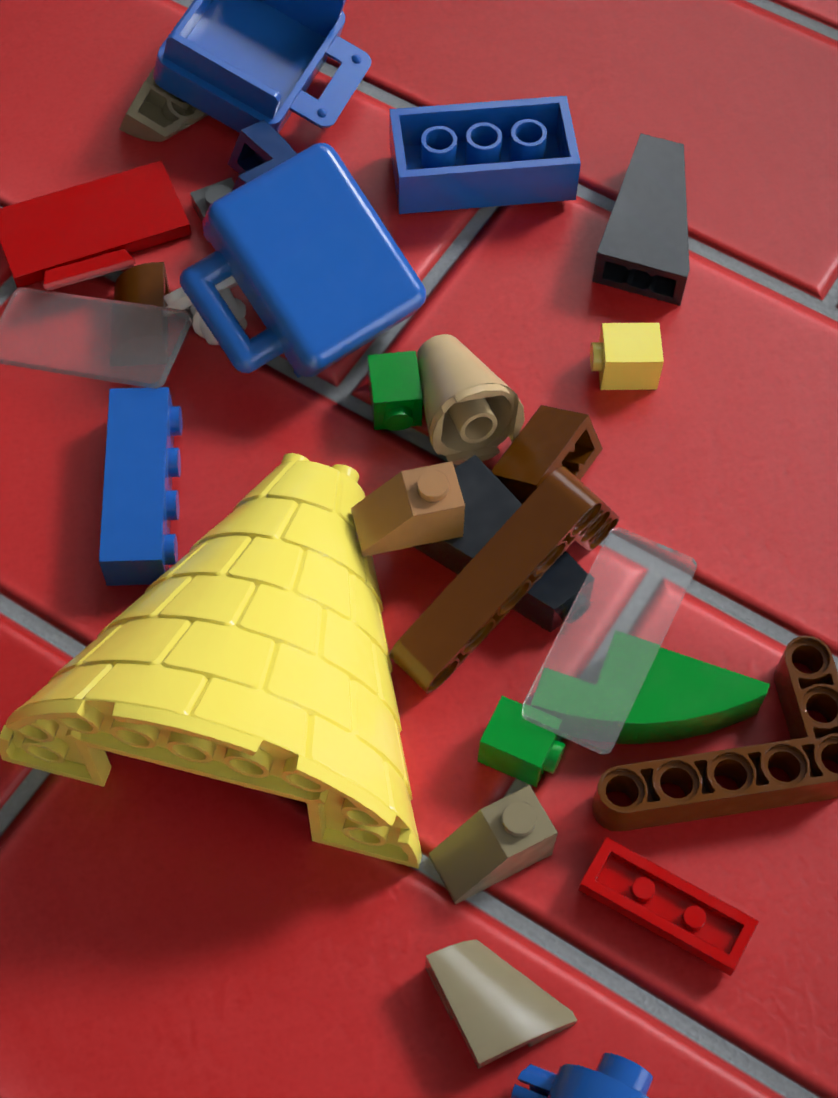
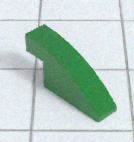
M615 632L596 687L544 669L530 708L562 721L559 737L608 744L670 742L709 734L757 715L770 684Z

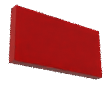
M162 160L0 208V244L17 288L43 281L44 271L120 249H125L130 254L192 234L190 223Z

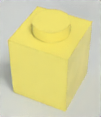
M602 323L599 342H592L590 347L591 371H599L600 390H650L658 388L664 363L660 323Z

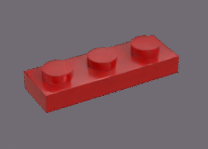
M608 837L602 843L578 889L580 892L729 976L735 971L759 923L755 918Z

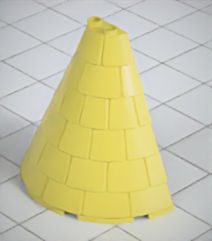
M285 454L281 464L252 489L234 507L232 513L191 547L189 553L146 589L145 594L109 623L92 643L55 673L46 686L8 717L0 733V755L2 760L104 787L112 768L105 752L108 751L306 802L312 841L419 869L422 852L411 800L413 799L400 737L402 727L391 672H393L381 614L383 612V605L372 555L362 557L351 514V508L366 497L358 484L359 473L347 465L336 464L330 467L317 462H311L299 454Z

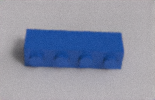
M169 387L113 388L109 390L99 564L107 586L151 585L169 569V565H174L178 562L176 534H170V523L173 520H179L180 513L178 490H172V478L181 476L180 449L173 448L174 436H182L183 421L181 406H173Z

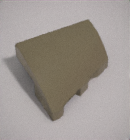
M153 67L128 109L119 130L143 140L163 142L208 115L160 88L154 81Z
M477 939L453 944L426 955L425 968L450 1019H454L478 1069L526 1044L531 1047L577 1023L573 1011Z

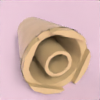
M442 334L424 342L416 356L428 435L433 449L438 455L440 453L446 456L448 462L453 461V464L456 465L462 464L474 455L481 461L493 458L500 453L497 446L508 437L512 442L515 440L525 421L524 406L518 395L456 337Z

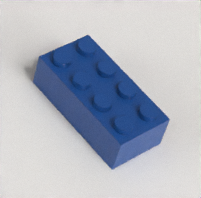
M567 96L389 109L390 153L399 214L576 200L581 161Z

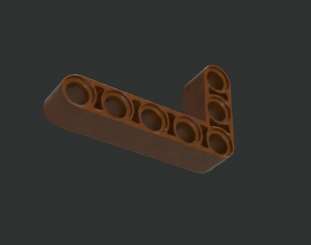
M566 467L556 469L537 487L403 634L390 651V658L427 694L433 692L454 673L574 541L588 551L593 550L614 530L619 522V516Z
M799 636L787 644L776 667L774 683L791 740L612 767L601 775L594 795L592 812L596 821L603 828L610 831L622 832L837 798L838 774L829 771L822 762L823 759H827L838 764V672L829 647L822 640L813 636ZM793 663L806 665L813 674L800 672ZM807 711L821 713L828 723H820L813 720ZM777 767L784 770L789 775L791 781L782 782L775 779L770 774L768 768ZM725 775L732 778L739 789L727 790L722 788L716 782L715 776ZM665 783L678 785L684 791L686 797L672 798L663 792L660 785ZM620 791L625 793L633 804L627 807H619L614 805L606 794Z

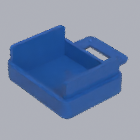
M194 0L161 45L157 53L153 78L160 88L239 133L242 129L262 120H265L279 133L292 112L320 128L331 127L367 73L372 61L365 51L340 37L345 24L343 8L346 0ZM330 57L341 65L320 98L316 99L306 93L327 58Z
M317 143L214 201L203 219V235L208 242L210 241L216 251L187 267L180 275L182 289L232 365L242 373H251L283 353L293 367V372L297 378L316 376L412 316L426 300V289L336 150L326 143ZM233 276L267 328L251 339L215 287V285Z

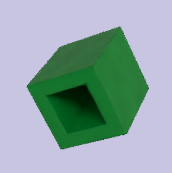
M416 351L368 355V385L374 430L389 429L401 431L413 426H422L423 398Z
M502 696L480 740L477 762L537 788L544 771L554 774L563 755L566 744L558 741L562 721Z

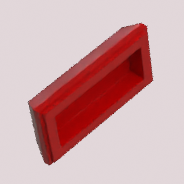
M125 249L102 254L44 271L42 285L47 291L134 267L133 264H136L135 259Z

